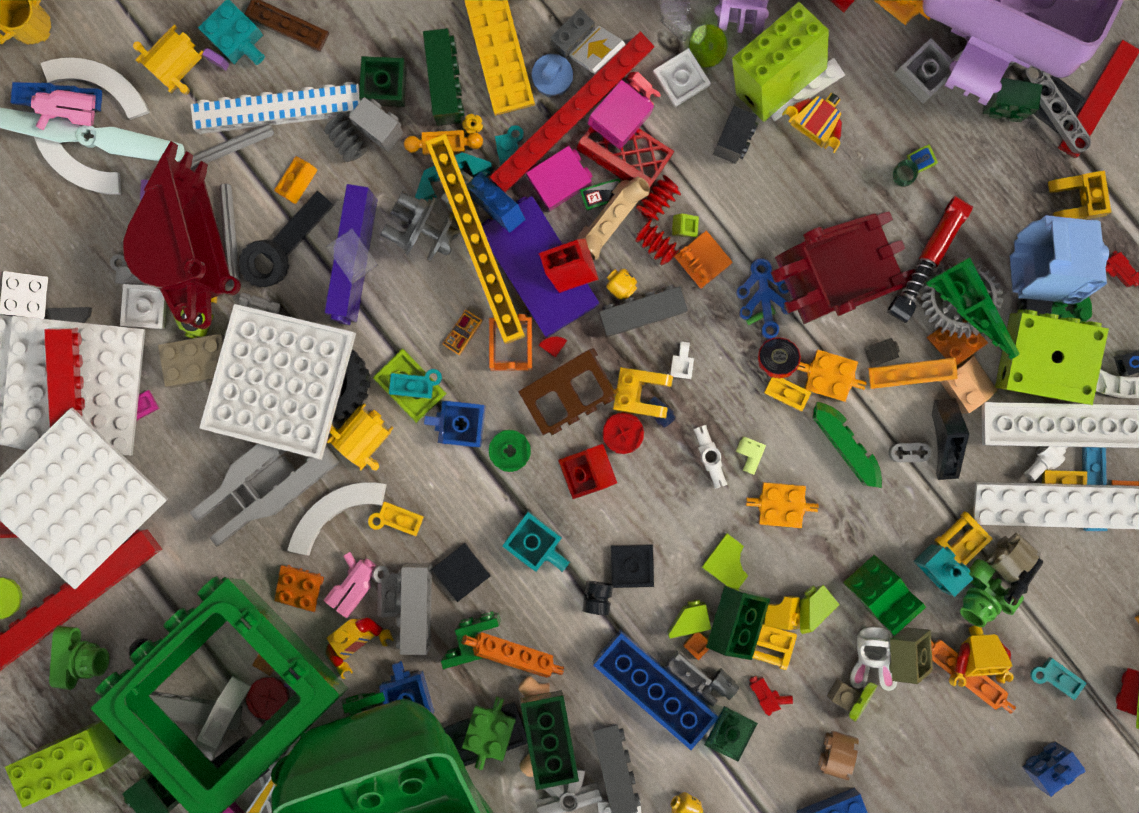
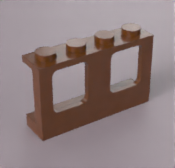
M594 348L585 351L518 391L543 436L549 432L552 436L562 430L561 426L568 423L570 426L579 421L578 416L585 412L586 415H589L598 410L596 405L602 402L606 405L615 400L614 395L619 393L618 389L614 390L596 359L598 354ZM587 370H590L604 394L589 405H584L572 386L571 381ZM554 391L565 407L568 416L558 423L549 426L537 407L536 401Z

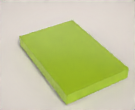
M402 348L373 379L389 394L391 373L425 376L426 371ZM439 385L433 386L432 399L399 395L390 396L418 423L447 393Z

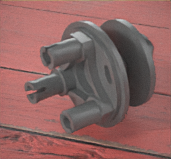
M402 191L390 215L407 222L408 228L406 232H401L385 224L380 236L396 243L397 246L403 248L404 254L408 255L420 233H423L435 240L427 257V260L431 261L437 251L445 256L449 255L452 251L451 240L457 238L460 232L458 229L450 226L454 217L452 212H450L440 230L426 223L435 204V197L429 198L427 201L422 198L419 200Z

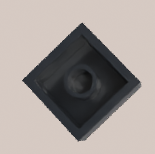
M733 106L713 155L734 164L737 163L739 158L743 160L750 146V142H747V140H751L759 124L755 122L758 115Z

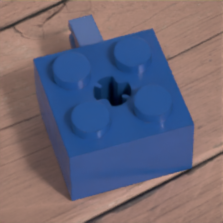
M442 401L441 412H437L436 417L425 416L424 424L434 425L435 431H439L438 443L481 448L486 406ZM461 418H464V422L467 423V427H463L464 430H460V427L457 426V421L460 422Z
M402 661L393 663L394 675L390 676L391 680L382 682L379 686L380 692H383L385 698L383 704L403 699L407 695L411 698V701L421 704L433 714L434 707L423 670L410 674L409 670H404Z
M1057 742L1046 745L1040 754L1030 757L1026 764L1022 766L1037 788L1050 797L1064 786L1075 781V778L1086 772L1074 753Z

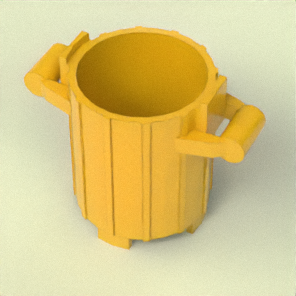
M0 0V30L6 33L4 36L0 33V44H3L12 37L27 45L38 44L41 41L45 42L49 38V31L51 29L50 16L39 5L41 0Z
M174 24L148 51L144 49L140 42H134V49L141 53L135 60L136 62L142 63L169 88L168 91L171 94L177 88L184 95L189 94L190 89L187 85L182 84L180 80L202 58L203 51L198 54L194 50L196 45L190 41L191 39L184 32L178 35L175 32L177 27Z
M363 403L339 430L331 424V435L327 439V443L329 444L330 442L343 456L359 466L360 470L366 464L371 466L372 470H378V461L370 456L390 435L394 427L391 425L388 429L383 424L385 421L381 418V415L376 410L368 412L364 409L366 404Z

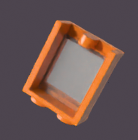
M517 314L525 337L508 344L504 343L495 318H489L490 371H533L532 317H528L527 314Z

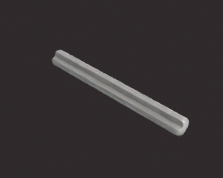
M270 124L263 125L194 154L190 170L197 168L201 161L209 163L273 136L274 130Z
M221 184L219 191L225 258L230 276L240 281L232 186L230 184ZM233 280L227 281V282H228V286H229L230 288H233V287H234V281H233Z

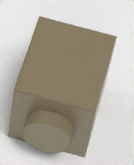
M837 678L827 697L850 712L861 693Z

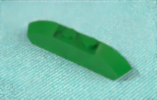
M816 402L813 410V420L861 484L882 488L881 470L873 454L866 456L867 451L861 443L857 444L852 438L854 436L852 430L848 426H843L847 420L845 416L830 405Z

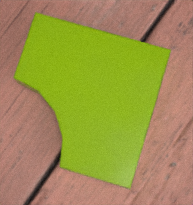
M726 533L701 567L726 586L739 589L748 577L740 563V556L744 546Z

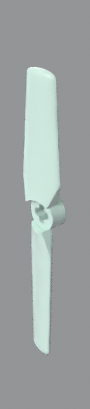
M0 107V128L59 143L79 141L88 148L97 146L109 154L159 161L170 143L168 140L116 127L95 128L93 126H80L72 124L69 119L62 117L50 118L45 129L42 130L36 127L41 114ZM90 131V133L94 135V137L89 138V140L87 141V139L84 138V135L89 134ZM176 143L178 145L175 158L177 162L184 156V146L180 143Z

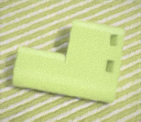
M742 437L735 452L748 457L743 471L755 475L766 445L747 437Z

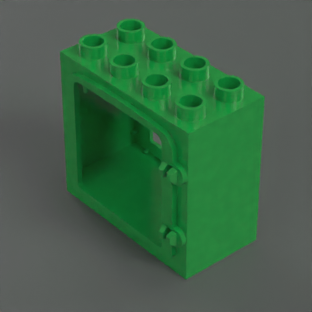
M215 576L198 591L197 595L203 602L196 609L193 607L187 611L185 608H181L165 622L163 627L169 634L164 639L160 638L154 643L149 639L132 653L129 659L136 666L131 670H125L120 675L114 672L98 685L95 692L101 699L90 708L189 813H223L302 735V732H305L349 689L244 579L226 577L220 579L218 576ZM242 618L251 626L250 629L241 621ZM228 621L296 693L225 763L217 768L150 695ZM292 669L297 674L299 679H297L289 670Z

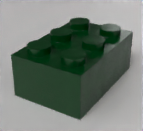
M724 586L706 648L724 656L752 660L770 598L751 591Z

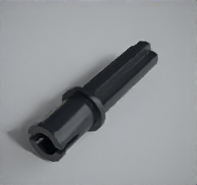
M1040 557L1029 572L1024 570L1018 576L1020 579L1011 583L1010 590L1004 596V600L1008 604L1014 599L1012 605H1017L1021 596L1028 592L1029 584L1043 565V560Z

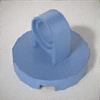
M558 54L542 56L535 62L532 68L534 87L539 93L548 97L563 95L569 90L573 81L571 64L566 58Z

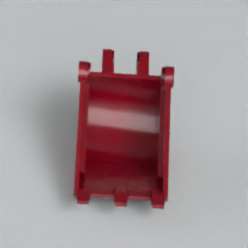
M170 141L144 188L145 194L128 224L123 240L124 259L134 276L141 282L161 291L177 321L191 324L193 327L203 330L208 328L212 322L211 299L223 294L236 295L240 291L241 283L237 278L230 276L204 180L208 164L201 161L195 172L190 170L193 155L186 151L181 161L177 162L175 158L178 145ZM233 280V289L227 291L225 288L227 281ZM182 310L184 311L187 317L186 319H182L181 317ZM203 313L205 320L201 325H198L196 318L199 314Z
M890 211L878 215L874 213L826 229H822V227L815 228L803 234L804 242L777 255L775 259L779 268L770 273L775 283L783 280L786 282L793 299L784 303L787 312L791 313L798 310L803 324H807L836 312L837 316L855 310L859 305L906 287L907 282L911 281V275L915 273V269L901 272L894 255L906 249L903 241L900 240L893 243H888L882 226L893 220Z

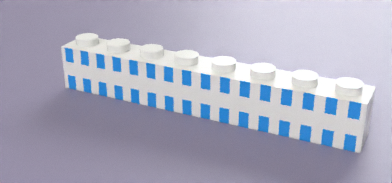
M355 82L343 83V86L336 87L329 84L323 85L319 89L304 87L301 91L295 92L293 90H282L278 94L263 92L260 93V96L240 95L237 99L222 97L218 98V101L213 102L199 100L196 104H191L193 129L198 134L255 128L266 124L280 125L329 119L341 113H344L345 116H350L360 103V86L355 84Z

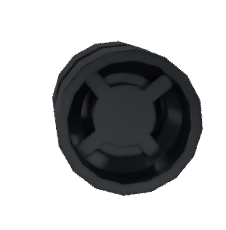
M586 581L585 594L587 598L584 599L582 611L596 615H609L611 602L608 599L612 597L613 585L604 582Z

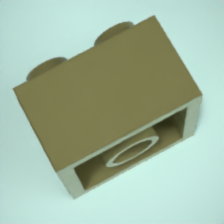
M906 627L890 639L891 662L889 671L892 673V681L919 684L933 671L931 630Z

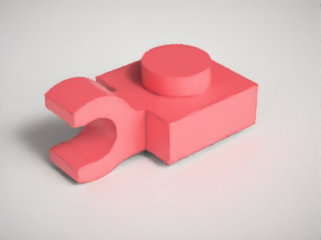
M630 72L625 78L636 92L643 93V96L649 100L651 94L655 97L661 96L639 72Z

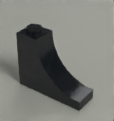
M956 398L934 400L932 410L938 450L936 476L938 480L959 479L969 431Z

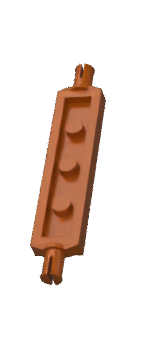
M483 632L477 634L475 638L464 635L462 638L464 640L462 644L473 647L474 655L545 678L550 677L552 672L562 675L564 672L563 666L553 663V655Z
M940 639L936 642L931 641L932 661L950 675L956 674L955 666L958 653ZM963 674V677L966 679L965 687L996 710L1003 707L1010 714L1014 712L1011 709L1015 710L1016 706L1006 700L1008 692L986 675L966 677V674Z

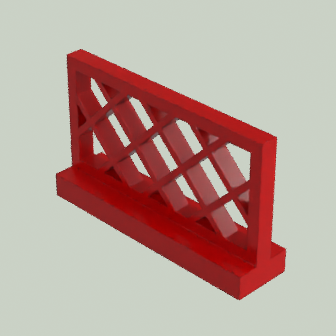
M591 126L586 134L582 136L577 146V151L620 179L631 181L636 177H641L649 184L650 189L675 152L640 128L628 140L633 141L635 150L624 152L622 147L620 153H611L608 150V144L612 143L606 140V138L602 136L603 141L594 142L589 138L592 133L597 132ZM645 139L648 142L649 148L638 149L636 140ZM662 150L667 156L663 160L656 161L654 151ZM650 152L652 161L641 163L639 153ZM636 154L638 164H628L625 156ZM643 167H654L655 174L652 178L644 174Z

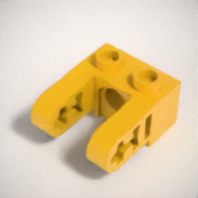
M1105 170L1048 182L1049 193L1079 189L1082 207L1057 211L1053 213V216L1085 220L1107 216L1111 213Z
M620 367L617 384L619 393L615 396L613 409L621 412L666 418L667 407L644 404L640 402L642 385H645V383L671 387L673 376Z

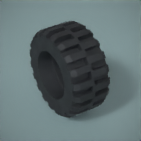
M353 349L351 350L346 369L347 387L344 394L338 399L332 422H339L347 417L349 418L362 405L363 401L367 400L369 395L367 394L371 384L368 376H370L369 369H366L365 361Z

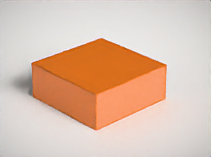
M700 632L693 633L683 643V646L698 661L709 650L706 648L708 639Z

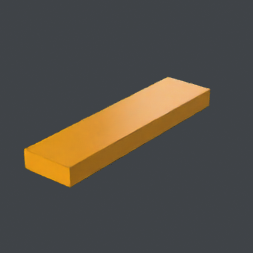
M956 358L868 368L871 389L958 379Z

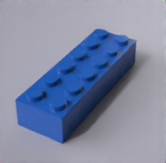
M621 629L593 660V666L690 750L696 746L719 719L717 713Z

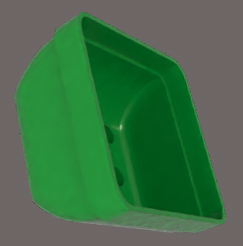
M408 699L395 700L308 730L296 743L291 752L275 764L271 773V779L275 785L272 791V813H487L451 737L445 733L435 715L421 704Z

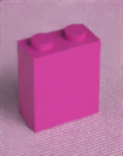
M621 80L590 115L588 125L621 150L651 115L654 105H652V102L647 97L641 96L629 83Z
M569 146L526 173L528 180L549 212L580 193L581 189L591 186L592 183L591 178L593 176L587 167H582L579 162L581 160L580 155L575 149L571 150Z

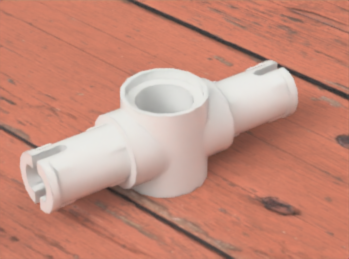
M707 425L693 429L700 445L698 447L700 460L705 465L706 471H709L714 488L727 485L721 466H723L721 453L716 448L715 443L711 441ZM710 450L716 455L712 463L707 462L705 459L706 453Z
M1039 447L1036 451L1037 457L1035 462L1024 472L1025 477L1033 482L1045 470H1052L1060 466L1065 460L1064 454L1068 447Z

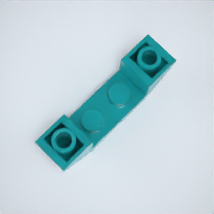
M463 152L455 155L460 171L468 164L473 177H476L480 172L488 177L491 174L490 172L493 171L492 164L489 161ZM435 165L424 170L415 198L419 200L422 198L426 201L429 198H437L430 184L432 181H441Z

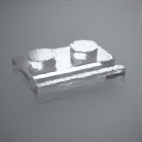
M350 229L349 232L326 246L352 284L378 266L353 229Z

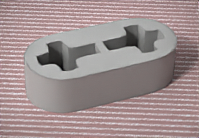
M925 443L893 444L888 452L889 457L894 462H924L931 456V450ZM921 446V450H925V454L921 455L920 458L919 455H912V450H919ZM898 447L902 451H907V455H900V459L898 455L894 454Z

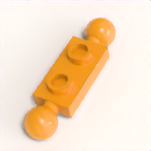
M464 130L422 132V139L420 140L416 136H408L404 140V148L410 153L417 152L419 148H422L423 155H431L426 141L446 134L453 153H465V146H469V148L474 150L479 149L483 145V138L479 133L475 132L469 134L468 137H464Z

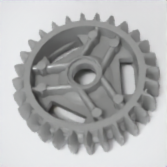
M957 261L953 263L952 267L958 264ZM947 263L944 269L939 267L936 273L933 272L930 278L933 279L952 267ZM980 265L976 270L999 313L1002 309L999 305L1003 302V299L998 298L1001 296L1002 291L996 289L1000 283L993 284L995 276L989 278L987 276L989 270L983 273L981 271L982 265ZM928 285L924 286L921 300L924 301L922 308H928L925 310L924 316L931 315L928 323L935 321L934 329L941 326L942 334L949 330L950 337L954 332H957L958 338L963 333L969 338L971 331L975 336L979 334V331L969 322L963 323L962 320L965 318L947 300L944 301L942 299V307H938L935 301V289Z

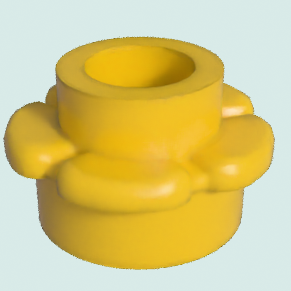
M468 114L462 122L463 129L468 134L480 132L483 128L481 117Z

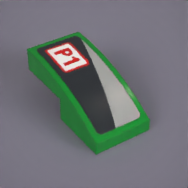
M620 179L581 189L580 194L586 211L607 205L614 196L612 191L620 183Z

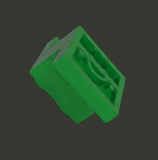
M875 555L843 582L862 602L867 611L893 636L899 633L926 608L924 603L909 591L902 579Z
M493 611L481 614V617L473 620V617H468L460 620L461 622L455 629L459 647L447 650V653H445L441 660L442 668L447 669L482 659V657L474 655L473 647L462 644V641H464L462 638L464 635L475 638L482 631L499 627L501 622L499 613L494 614Z

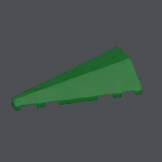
M970 257L926 282L929 287H933L941 294L940 297L944 301L950 302L957 309L956 311L980 333L988 336L992 340V344L996 347L999 346L1008 354L1010 360L1019 355Z

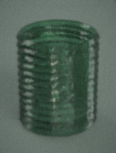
M911 160L899 162L893 171L894 182L902 187L911 185L919 173L917 164ZM901 166L910 167L914 173L913 179L909 181L900 179L897 175V169Z

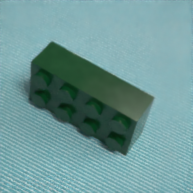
M448 28L423 31L434 120L437 126L462 123L461 117L465 116L462 98H459V96H462V88L459 77H456V75H460L457 56H454L457 55L454 35H450Z
M562 690L520 698L536 790L579 782Z

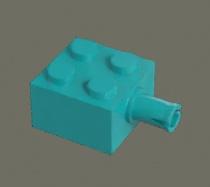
M225 0L198 27L233 64L244 54L255 65H259L265 59V55L254 46L263 34L230 0Z
M530 511L527 512L502 545V547L535 572H537L544 561H549L561 572L570 563L569 560L555 551V547L562 539V536Z
M931 544L913 561L943 593L954 597L973 580L969 575L971 572L969 568L962 562L959 564L954 559L956 555L948 547L944 548L941 545Z

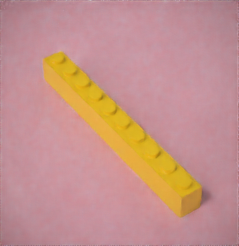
M446 134L426 141L427 147L505 344L524 338L525 334Z

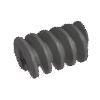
M341 113L326 124L324 132L329 135L331 141H334L333 145L335 148H339L338 152L340 155H343L344 161L350 162L363 156L368 148L361 149L364 142H356L359 135H351L355 129L353 127L346 128L350 122L349 120L342 122L341 120L345 115Z

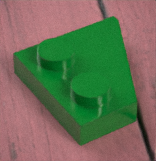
M375 692L360 693L341 699L344 714L349 713V715L360 713L364 707L385 701L383 692L377 694Z

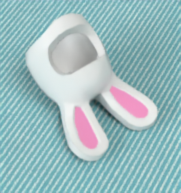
M867 627L862 629L857 635L858 660L850 673V683L853 687L862 688L866 685L870 667L878 668L880 685L884 690L891 691L897 686V682L892 681V673L889 671L891 661L890 639L893 636L888 630L880 627Z

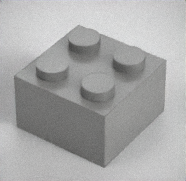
M930 38L894 75L924 104L947 82L951 75L949 66L953 60Z
M364 97L350 114L349 119L355 128L389 153L403 135L400 127L401 123L398 122L399 119L391 112L386 114L377 101L374 99L369 101Z

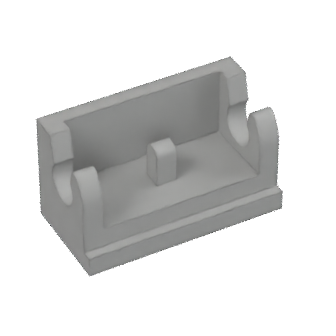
M676 651L664 665V668L696 694L700 695L704 686H709L712 682L708 675L679 651Z

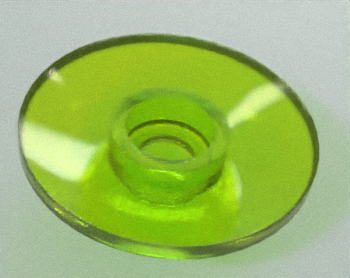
M704 24L692 33L688 48L699 65L708 68L718 65L724 59L727 53L728 42L722 29L713 24ZM711 42L713 43L712 50L709 49V44Z

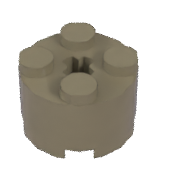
M1015 533L1010 538L1004 536L997 543L998 548L987 556L986 561L1006 581L1013 583L1020 579L1017 575L1024 570L1029 572L1039 559L1037 555L1039 552L1020 534Z

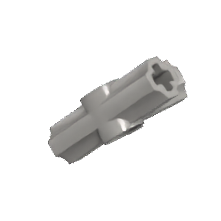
M577 767L579 782L545 788L544 790L550 796L536 800L538 813L572 812L577 808L603 801L598 782L582 786L586 770ZM565 796H572L575 799V803L570 806L564 803Z

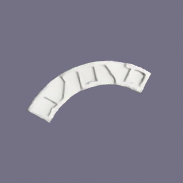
M59 58L41 63L48 83L54 84L71 80L87 81L110 92L121 104L128 119L132 120L150 113L144 99L134 86L121 74L104 64L82 58Z
M34 136L43 157L65 179L79 187L97 193L121 194L120 173L103 172L86 167L74 159L61 143Z
M1100 369L1096 392L1116 398H1139V377L1115 376Z
M352 484L332 491L321 498L300 520L292 535L287 551L310 555L314 541L321 531L320 529L328 520L330 521L337 514L353 506L365 504L382 505L387 484Z

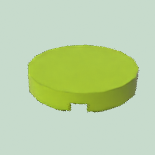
M0 577V619L13 616L19 610L23 596L20 586L14 580L6 577Z
M870 682L866 685L858 701L850 711L849 718L854 722L858 720L878 686L875 683Z

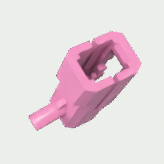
M56 90L51 94L36 93L31 99V108H34L35 113L41 114L36 127L44 130L49 119L56 116L68 118L72 124L94 125L95 111L92 108L95 109V95Z
M351 552L343 556L350 567L347 578L342 584L335 585L323 600L333 609L339 605L336 611L346 618L351 615L371 588L370 579L372 578V571L376 566L367 558L365 560L361 559L357 563Z

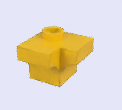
M786 596L780 604H769L764 626L784 630L800 629V597Z

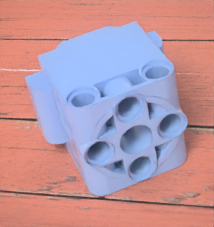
M1045 215L1041 220L1031 222L1017 234L1018 239L1014 241L1015 251L1009 257L1012 292L1018 293V298L1076 304L1107 284L1105 267L1109 257V249L1104 245L1100 221Z

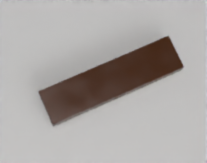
M251 0L244 13L250 20L321 52L329 36L328 31L262 0Z

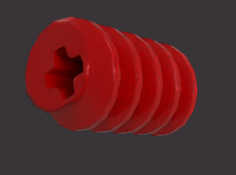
M663 175L664 180L657 181L659 187H652L653 193L649 192V195L646 196L648 200L642 199V206L636 205V209L648 220L659 221L656 214L664 215L662 207L670 208L667 201L675 202L673 194L681 195L678 186L665 175Z
M650 219L637 233L635 241L639 243L643 240V249L650 246L648 254L656 252L654 259L662 258L660 265L663 266L669 263L681 248L675 250L676 242L669 245L671 237L668 236L663 239L664 231L657 233L658 225L650 227L652 219Z

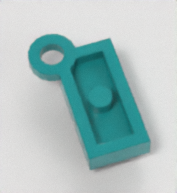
M511 126L507 134L495 136L500 166L518 150L517 143L524 137L523 129L520 126ZM515 130L520 133L517 138L512 136V132Z
M436 369L428 370L425 376L391 373L389 394L432 399L433 386L440 384L442 374ZM435 373L437 375L436 381L430 380L431 374Z
M1051 657L1047 659L1042 667L1036 666L1030 672V677L1034 682L1043 684L1048 681L1073 700H1076L1087 684ZM1041 671L1043 676L1037 679L1036 673Z

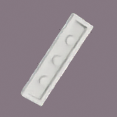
M835 58L827 62V69L771 115L774 122L783 117L782 113L788 106H793L797 102L814 97L845 76Z

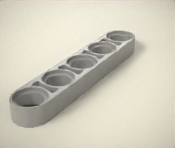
M1031 65L1029 68H1025L1022 73L1025 82L1042 84V86H1047L1050 89L1049 96L1041 94L1040 105L1069 149L1076 154L1088 150L1091 146L1090 136L1048 73ZM1030 68L1038 71V78L1034 79L1029 76L1028 71ZM1053 103L1061 105V113L1057 114L1052 111ZM1065 120L1072 122V131L1064 129L1063 123ZM1076 138L1084 140L1085 146L1083 149L1075 145Z

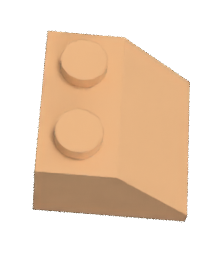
M975 356L970 357L957 366L958 379L940 381L951 399L956 398L962 414L972 412L984 404V402H987L997 391Z

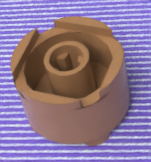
M836 731L826 732L823 742L825 753H820L818 761L820 770L824 774L849 780L848 774L852 775L858 753L857 750H854V744L859 745V739Z

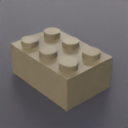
M217 334L158 345L165 387L175 388L213 381L225 335Z

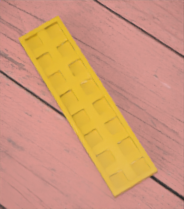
M464 0L494 115L497 116L535 106L508 0Z

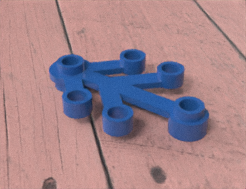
M759 258L751 265V276L736 291L738 298L745 299L750 293L749 289L757 280L759 282V290L748 304L740 309L739 316L745 320L749 319L754 308L761 301L764 317L761 333L765 338L772 339L779 333V326L773 321L770 300L781 307L783 314L790 313L784 309V303L787 301L768 287L767 279L778 286V291L781 294H787L789 289L782 290L781 284H786L785 280L774 282L770 273L772 272L770 262L764 258ZM762 266L764 268V272H759L757 270V267ZM745 289L747 294L743 296L739 293V290ZM747 309L750 313L749 316H744L742 310ZM766 328H772L773 334H768Z

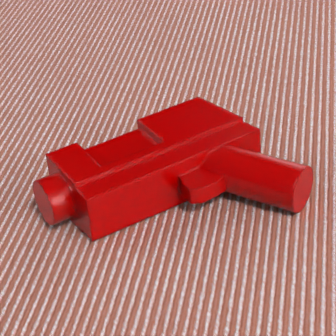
M1113 251L1111 257L1106 262V273L1108 272L1111 277L1117 276L1126 287L1138 286L1139 272L1135 271L1129 264L1130 261L1121 252Z
M753 676L749 679L751 690L756 694L760 706L768 716L772 712L781 710L779 705L793 704L792 695L779 696L776 690L771 692L762 676L760 678Z

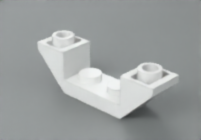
M234 676L231 677L216 701L195 744L211 761L215 758L235 713L243 704L251 688V685Z

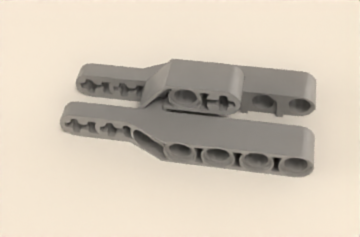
M256 444L230 465L221 487L196 506L190 514L197 522L230 496L236 499L244 510L210 537L211 541L218 547L251 520L276 515L337 466L339 461L329 448L325 446L322 460L309 457L303 466L295 470L286 457L281 456L286 450Z

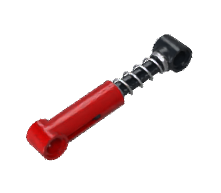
M956 196L949 201L943 212L944 215L919 256L920 265L916 266L917 270L911 275V281L907 282V288L902 290V293L893 299L887 309V313L904 323H907L917 307L915 301L917 294L920 295L918 293L922 286L924 287L923 283L926 278H929L928 275L931 270H934L933 267L939 266L961 225L973 210L972 205Z

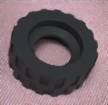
M259 240L246 245V248H243L242 254L239 256L240 272L251 285H256L260 288L278 284L287 275L289 259L286 256V251L281 248L280 244H276L272 240ZM260 253L268 254L273 260V269L268 274L260 273L255 267V258Z

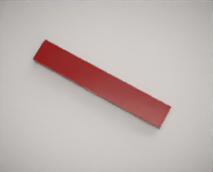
M1124 40L1119 42L1086 98L1087 100L1076 115L1089 136H1091L1139 54L1138 48ZM1071 124L1068 131H1072L1073 124ZM1076 138L1075 145L1083 149L1085 142L1081 138ZM1062 139L1058 149L1073 158H1077L1080 154L1072 152Z

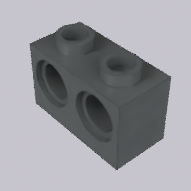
M580 8L550 37V45L562 57L567 58L595 30V22Z

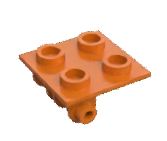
M707 230L674 256L700 289L733 263Z
M963 319V320H962L963 323H967V322H968L966 319ZM942 327L927 337L945 359L956 358V365L988 344L980 333L975 336L971 331L969 338L966 337L965 333L958 338L957 332H954L950 337L949 330H946L943 334L941 333Z
M281 565L274 601L315 612L320 586L324 582V577L320 573H309V570L304 572L302 568L297 569L291 567V565Z

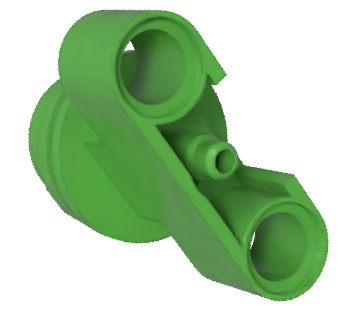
M976 559L969 568L971 571L969 575L973 578L970 583L976 588H969L967 591V595L963 598V606L960 609V613L969 623L977 627H984L987 622L995 620L1001 611L1013 615L1023 602L1024 597L1023 595L1021 596L1017 605H1012L1014 599L1008 604L1004 600V596L1010 588L1004 589L1001 586V579L996 578L994 580L992 578L996 570L988 563Z
M56 627L52 636L50 686L72 690L76 686L78 679L102 676L109 665L110 658L107 649L100 648L96 643L81 641V631L79 628Z

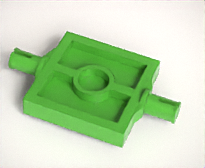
M496 696L493 708L486 709L477 705L474 707L462 748L478 755L474 766L476 769L479 767V770H483L486 758H493L502 762L505 758L516 718L507 716L501 711L504 698L500 699V697Z

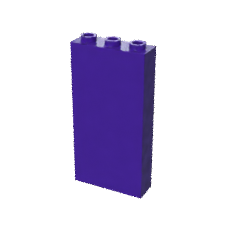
M351 184L346 186L325 313L331 316L330 319L343 325H351V322L357 323L378 203V199L369 187Z
M525 196L516 203L526 220L510 233L496 220L491 218L484 221L481 225L493 255L543 335L547 338L599 306V301L588 284L559 293L547 277L539 253L563 244L533 196L529 198Z

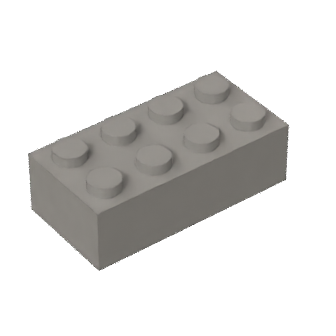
M407 563L402 567L401 571H398V584H401V591L397 594V605H401L400 614H397V627H400V634L397 635L396 648L400 649V655H426L431 647L432 564Z

